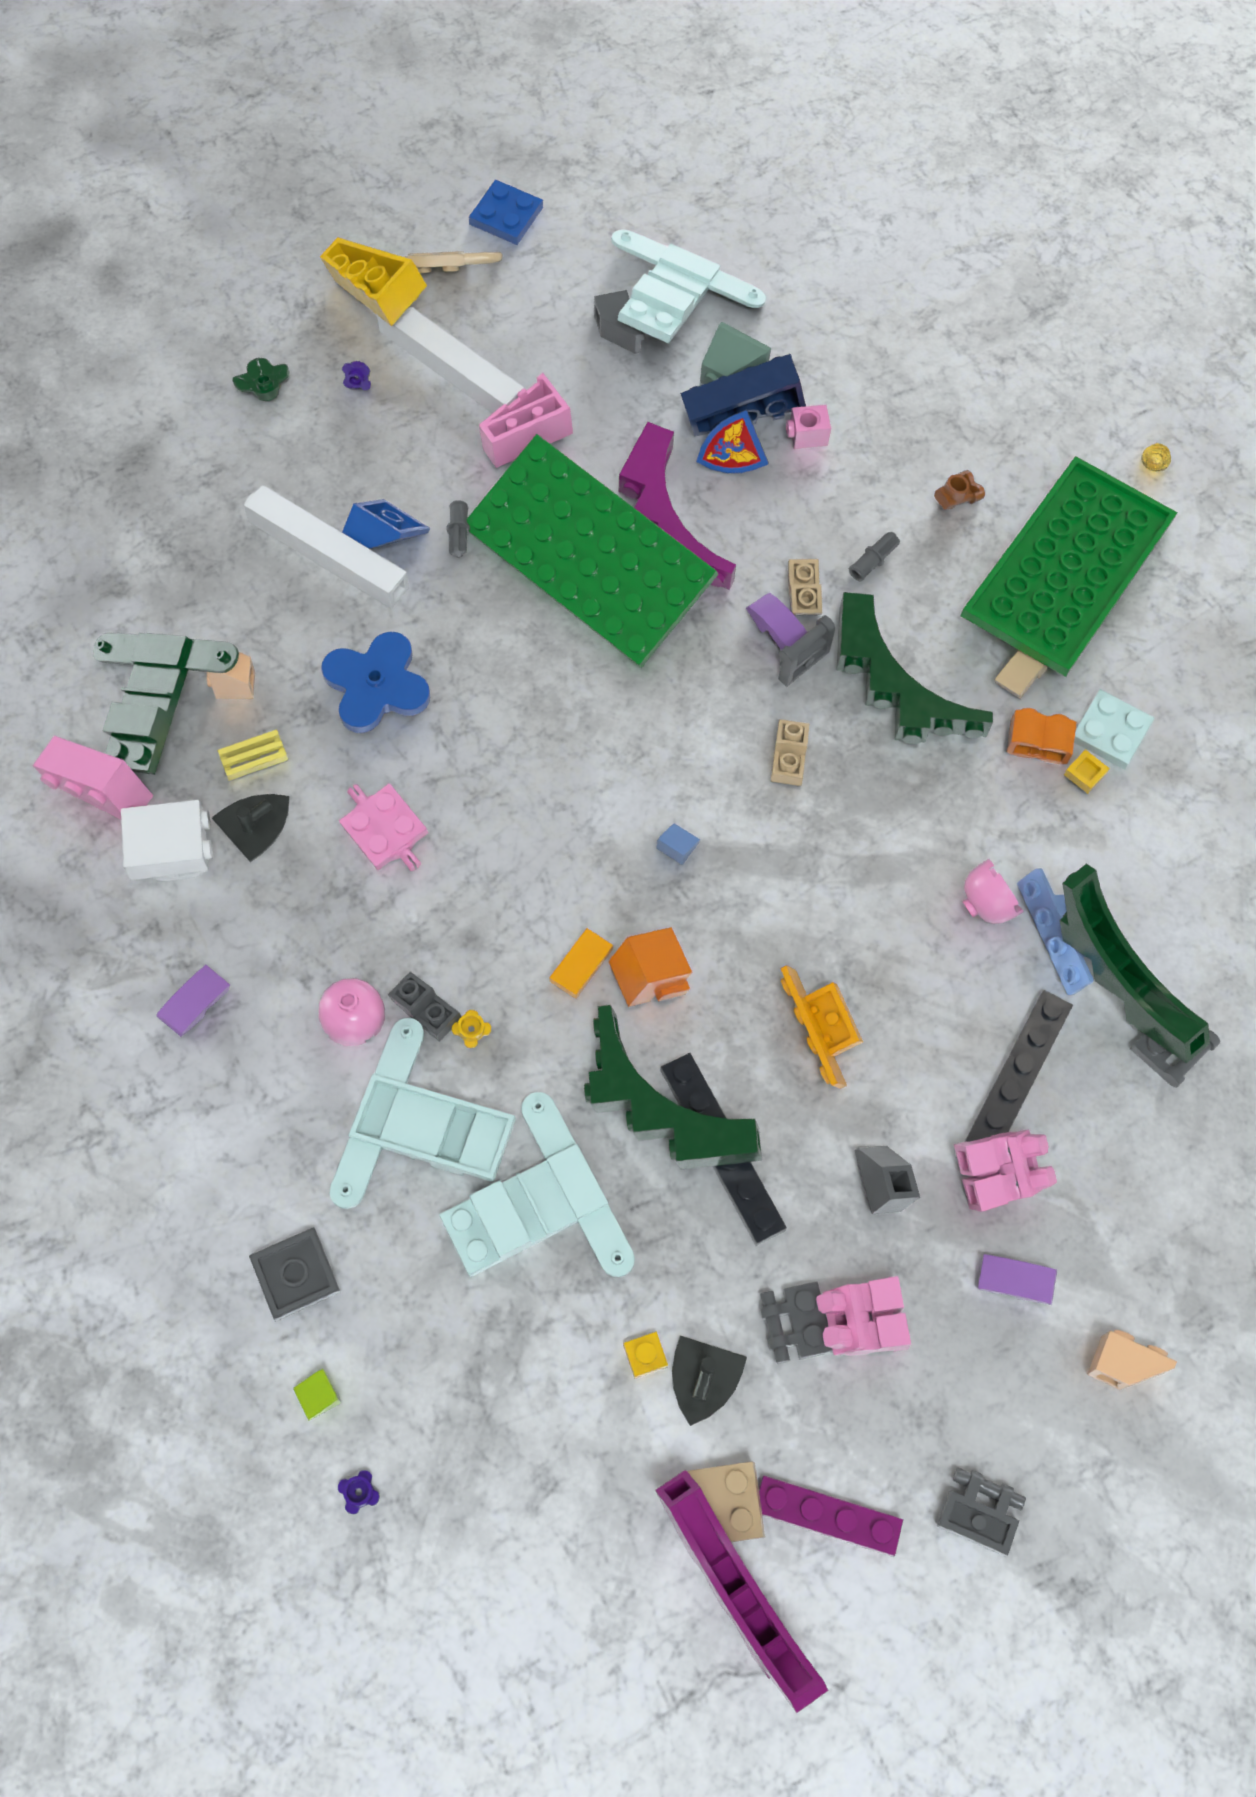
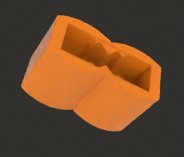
M1032 708L1015 710L1010 721L1006 752L1023 758H1037L1044 762L1067 764L1073 755L1077 722L1062 714L1045 716Z

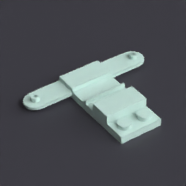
M618 230L612 234L611 240L616 247L656 265L652 271L649 270L648 275L644 274L633 287L631 298L620 310L618 321L669 344L709 289L748 307L758 308L765 304L766 296L760 289L720 271V265L676 245L670 244L666 247L628 230Z
M413 1018L400 1019L394 1024L376 1071L372 1074L350 1130V1138L330 1187V1198L339 1208L350 1209L361 1202L381 1150L384 1149L409 1156L413 1160L418 1159L428 1162L434 1168L464 1176L465 1173L491 1182L495 1180L516 1120L515 1115L407 1084L424 1039L422 1025Z
M531 1093L524 1099L521 1111L546 1161L522 1173H517L516 1176L504 1182L499 1180L469 1195V1200L439 1214L469 1277L508 1259L576 1223H579L605 1273L618 1278L626 1276L634 1266L635 1257L608 1205L607 1199L579 1146L575 1143L554 1101L545 1093Z

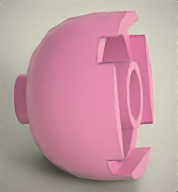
M987 859L974 868L967 876L964 885L967 899L962 902L972 917L979 915L987 923L1001 924L1014 919L1024 911L1018 905L1017 899L1003 877L992 868L994 864L990 859Z
M357 978L342 979L333 983L324 991L319 1002V1021L324 1032L334 1042L344 1046H359L366 1043L365 1040L370 1039L373 1035L376 1036L381 1031L385 1021V1006L379 992L368 982Z

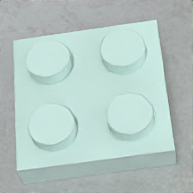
M1100 689L1076 729L1074 743L1125 770L1152 724L1154 717Z

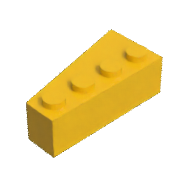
M339 237L320 256L338 285L391 326L427 287L412 259Z

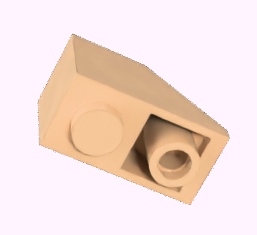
M239 652L238 661L232 670L226 673L207 672V685L212 687L216 699H253L255 669L250 656Z
M1110 1330L1101 1336L1087 1375L1118 1390H1122L1174 1369L1177 1361L1168 1358V1353L1159 1347L1152 1345L1145 1347L1134 1342L1135 1338L1127 1332L1121 1330H1114L1113 1332Z

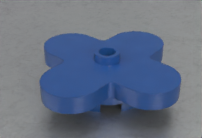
M385 632L378 635L365 654L347 648H340L331 651L323 659L321 669L325 682L331 688L345 693L339 704V715L342 724L348 730L355 733L369 732L380 723L385 713L393 711L401 715L412 716L421 713L429 705L430 690L428 683L420 675L407 671L413 655L411 643L403 634Z

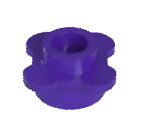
M353 361L343 365L342 371L345 373L343 384L349 389H370V369L365 363Z
M366 1470L360 1471L358 1476H354L349 1480L342 1479L338 1484V1491L343 1494L346 1501L345 1510L349 1514H357L360 1508L367 1505L374 1506L379 1502L380 1495L374 1490L371 1483L372 1474ZM357 1489L362 1490V1494L360 1496H357L355 1494V1491Z

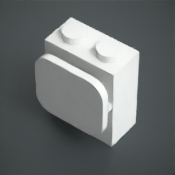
M199 800L121 809L123 868L130 880L154 878L161 882L195 878L204 871H208V859H213L211 840H206V830H211L209 811H203Z

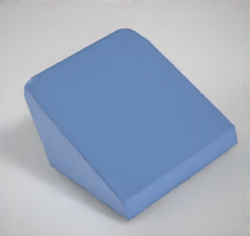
M674 823L658 838L656 849L683 865L699 844L700 839Z

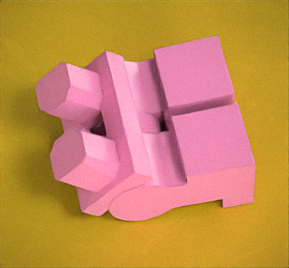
M1028 1129L954 1144L961 1174L971 1176L962 1179L969 1209L983 1212L1008 1204V1202L1032 1197L1041 1190L1057 1183L1052 1166L1038 1167L1036 1156L1045 1155L1048 1153L1049 1148L1046 1135L1030 1134Z
M898 1276L873 1280L863 1284H847L822 1292V1295L817 1296L818 1310L822 1314H826L828 1327L822 1333L824 1345L832 1348L833 1355L845 1354L855 1356L892 1350L903 1351L908 1350L911 1346L906 1314L901 1313L904 1309Z

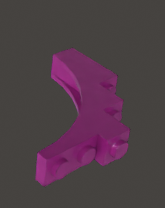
M647 422L619 474L618 492L623 493L628 498L638 499L634 507L636 510L714 568L718 576L711 583L712 586L730 590L735 579L736 564L716 555L698 542L682 524L672 507L666 489L665 470L673 450L674 431Z
M684 1470L657 1488L655 1491L687 1552L705 1575L721 1607L736 1625L753 1659L767 1678H771L794 1711L798 1713L829 1691L822 1677L806 1658L761 1592L726 1535L703 1491L691 1475Z

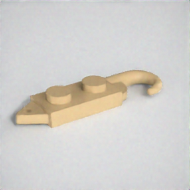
M464 251L410 253L404 257L412 259L420 273L431 272V267H442L443 271H459V266L495 263L502 260L503 254L501 252L464 253Z

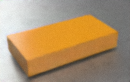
M586 928L549 977V982L577 999L612 952L613 945Z

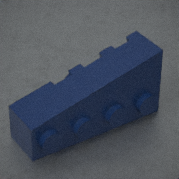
M791 354L775 357L768 362L747 367L743 371L719 377L715 381L701 386H694L680 393L694 436L709 434L720 422L746 409L754 425L759 418L772 416L773 420L783 419L785 417L784 413L792 412V408L806 407L801 382Z

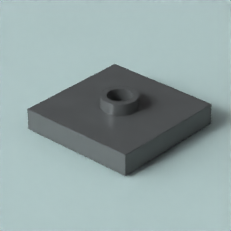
M314 1227L249 1255L275 1322L341 1293Z

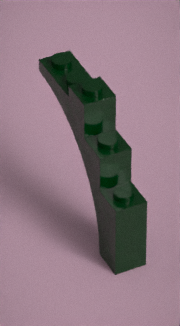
M843 592L839 610L837 671H845L849 674L867 673L865 705H871L879 709L896 708L895 740L904 741L907 744L925 743L929 732L939 736L950 734L965 735L972 739L987 737L993 724V712L965 707L946 700L923 687L906 673L885 644L875 617L874 595Z
M1086 863L1079 870L1071 873L1062 883L1067 910L1060 919L1063 941L1092 960L1095 982L1124 1001L1126 1021L1187 1064L1210 1044L1209 1024L1177 999L1135 953L1107 906L1100 888L1097 870Z
M598 1006V1018L593 1019L595 1037H600V1049L595 1051L598 1071H590L589 1083L584 1084L586 1102L591 1103L597 1113L631 1109V1111H626L628 1131H633L638 1141L674 1137V1139H669L671 1160L676 1159L681 1169L762 1161L760 1131L756 1119H725L703 1115L679 1106L657 1092L638 1074L630 1062L621 1041L617 1015L612 1006Z

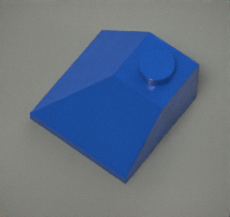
M385 499L353 503L342 533L368 549H373L427 534L430 527Z

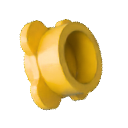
M468 1010L458 1022L452 1025V1033L455 1036H460L467 1048H475L483 1036H488L491 1033V1025L488 1022H484L477 1011ZM471 1026L475 1028L472 1032L468 1030Z

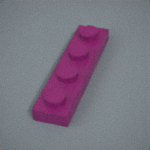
M767 1476L762 1477L759 1488L762 1516L884 1555L895 1556L904 1519Z

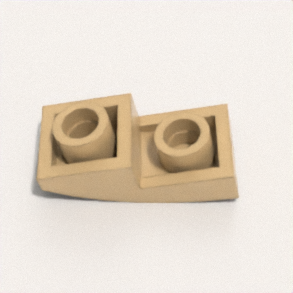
M789 559L788 582L791 612L794 615H822L819 559Z
M1018 650L994 680L997 685L1021 699L1036 678L1040 679L1048 667Z
M779 719L771 782L802 786L809 723Z

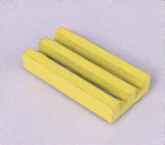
M277 729L217 750L229 781L288 760ZM278 750V753L255 760L260 758L261 755ZM247 760L252 761L232 769L230 767Z

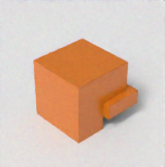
M672 927L627 937L608 961L628 1007L651 1002L655 996L658 1001L686 995L690 990L687 979L693 972Z

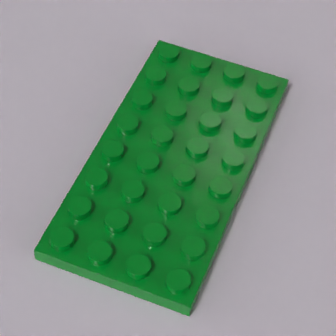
M538 434L533 437L467 518V523L470 526L468 531L471 535L640 668L645 665L718 576L714 568Z
M1075 456L963 608L960 616L1066 677L1167 531L1178 512Z

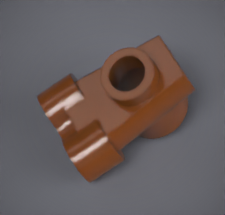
M965 470L951 475L945 485L935 491L934 497L943 509H953L955 506L966 502L973 504L984 499L985 490L982 485L974 481L973 474L969 470Z

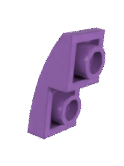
M770 592L746 607L761 633L768 630L780 650L785 646L793 645L807 633L794 614Z
M204 965L164 1004L156 1017L182 1037L204 1018L207 1009L229 991L230 984L210 967Z
M984 1254L978 1289L1014 1296L1020 1300L1052 1305L1057 1270L1023 1261Z

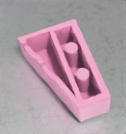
M544 373L537 377V382L528 390L523 388L518 392V398L510 405H502L479 424L483 450L496 468L515 460L536 434L550 444L573 434L570 407Z
M57 736L51 739L33 764V767L42 775L40 780L50 788H59L120 820L122 808L147 806L153 797V794L124 760Z

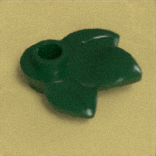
M254 358L247 364V373L234 376L232 381L239 391L253 392L259 400L269 401L279 395L280 383L289 377L290 371L287 364L273 366L266 358Z

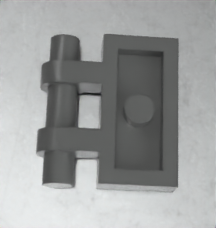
M818 1282L783 1289L785 1303L776 1304L774 1291L760 1294L763 1305L760 1311L762 1319L767 1321L770 1339L767 1341L770 1351H774L777 1364L790 1361L787 1348L794 1346L797 1348L799 1360L833 1353L832 1348L824 1345L822 1333L828 1327L826 1314H822L818 1310L816 1298L818 1295H821ZM782 1316H789L793 1334L784 1335L780 1320Z
M957 1468L953 1481L965 1486L964 1494L961 1495L952 1490L948 1492L937 1527L1000 1555L1008 1556L1020 1520L1006 1515L1009 1506L1021 1511L1026 1497L1013 1492L1014 1488L1004 1483L999 1486L983 1479V1474L972 1470L970 1473ZM978 1492L996 1500L994 1509L975 1501Z

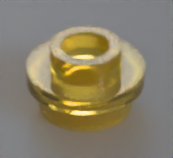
M1152 444L1142 454L1141 460L1143 465L1154 472L1166 470L1171 463L1170 450L1163 444Z

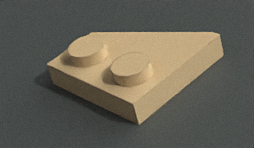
M755 1462L687 1471L700 1486L731 1542L765 1538Z

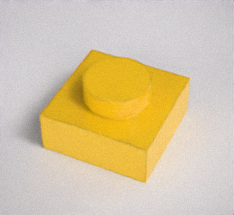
M1085 749L1066 769L1064 776L1089 794L1104 778L1110 768Z
M657 1331L623 1343L634 1379L668 1368Z

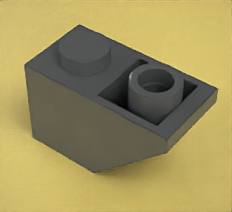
M627 290L594 296V317L600 336L635 354L641 353V341L645 340V333L618 321L620 310L630 299Z
M888 1146L862 1147L855 1150L872 1214L902 1212L920 1198L912 1165Z

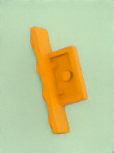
M785 965L780 968L784 976L781 979V983L786 993L792 996L796 1003L794 1013L798 1021L807 1028L810 1036L806 1039L810 1049L815 1055L818 1054L822 1062V1066H820L821 1075L827 1084L842 1089L847 1084L835 1056L863 1043V1040L838 985L832 982L807 995L797 971Z

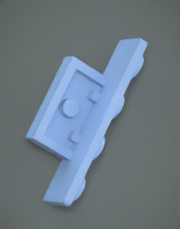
M1035 869L1021 879L1017 885L1066 993L1074 995L1093 983L1094 979L1083 958L1086 956L1065 943L1062 939L1060 919L1067 912L1064 895H1054L1043 869Z

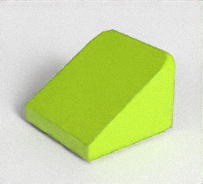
M323 1368L293 1388L308 1421L341 1404Z

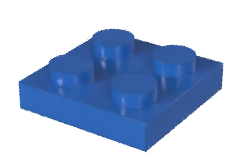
M495 179L470 214L469 225L518 245L543 209V199Z

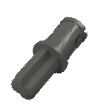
M456 500L449 505L450 523L447 525L449 553L456 555V557H462L467 552V535L470 533L468 531L470 526L467 523L468 504L464 501Z
M888 532L873 546H868L865 549V553L848 568L851 576L855 580L862 582L873 569L884 564V559L900 544V539L894 532Z

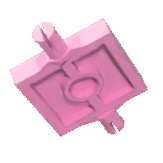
M390 783L369 797L365 795L358 784L353 785L355 792L350 787L347 793L357 805L354 810L339 820L341 826L377 871L389 862L400 858L410 871L416 870L413 863L418 868L421 862L411 850L417 841L428 834L427 828Z

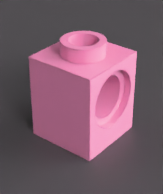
M827 405L792 408L791 418L786 420L787 438H792L794 449L828 446L831 424Z

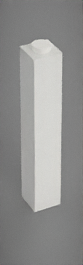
M411 306L406 309L392 326L377 315L379 332L492 413L504 404L510 405L518 398V392L525 388Z
M262 485L247 498L244 507L249 523L390 609L394 607L409 589L407 572L266 486Z

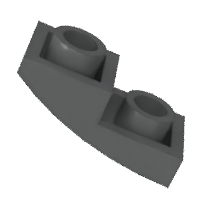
M411 971L388 994L389 998L409 1017L419 1021L423 1029L439 1042L452 1030V1025L461 1018L460 1013L437 996L432 987Z

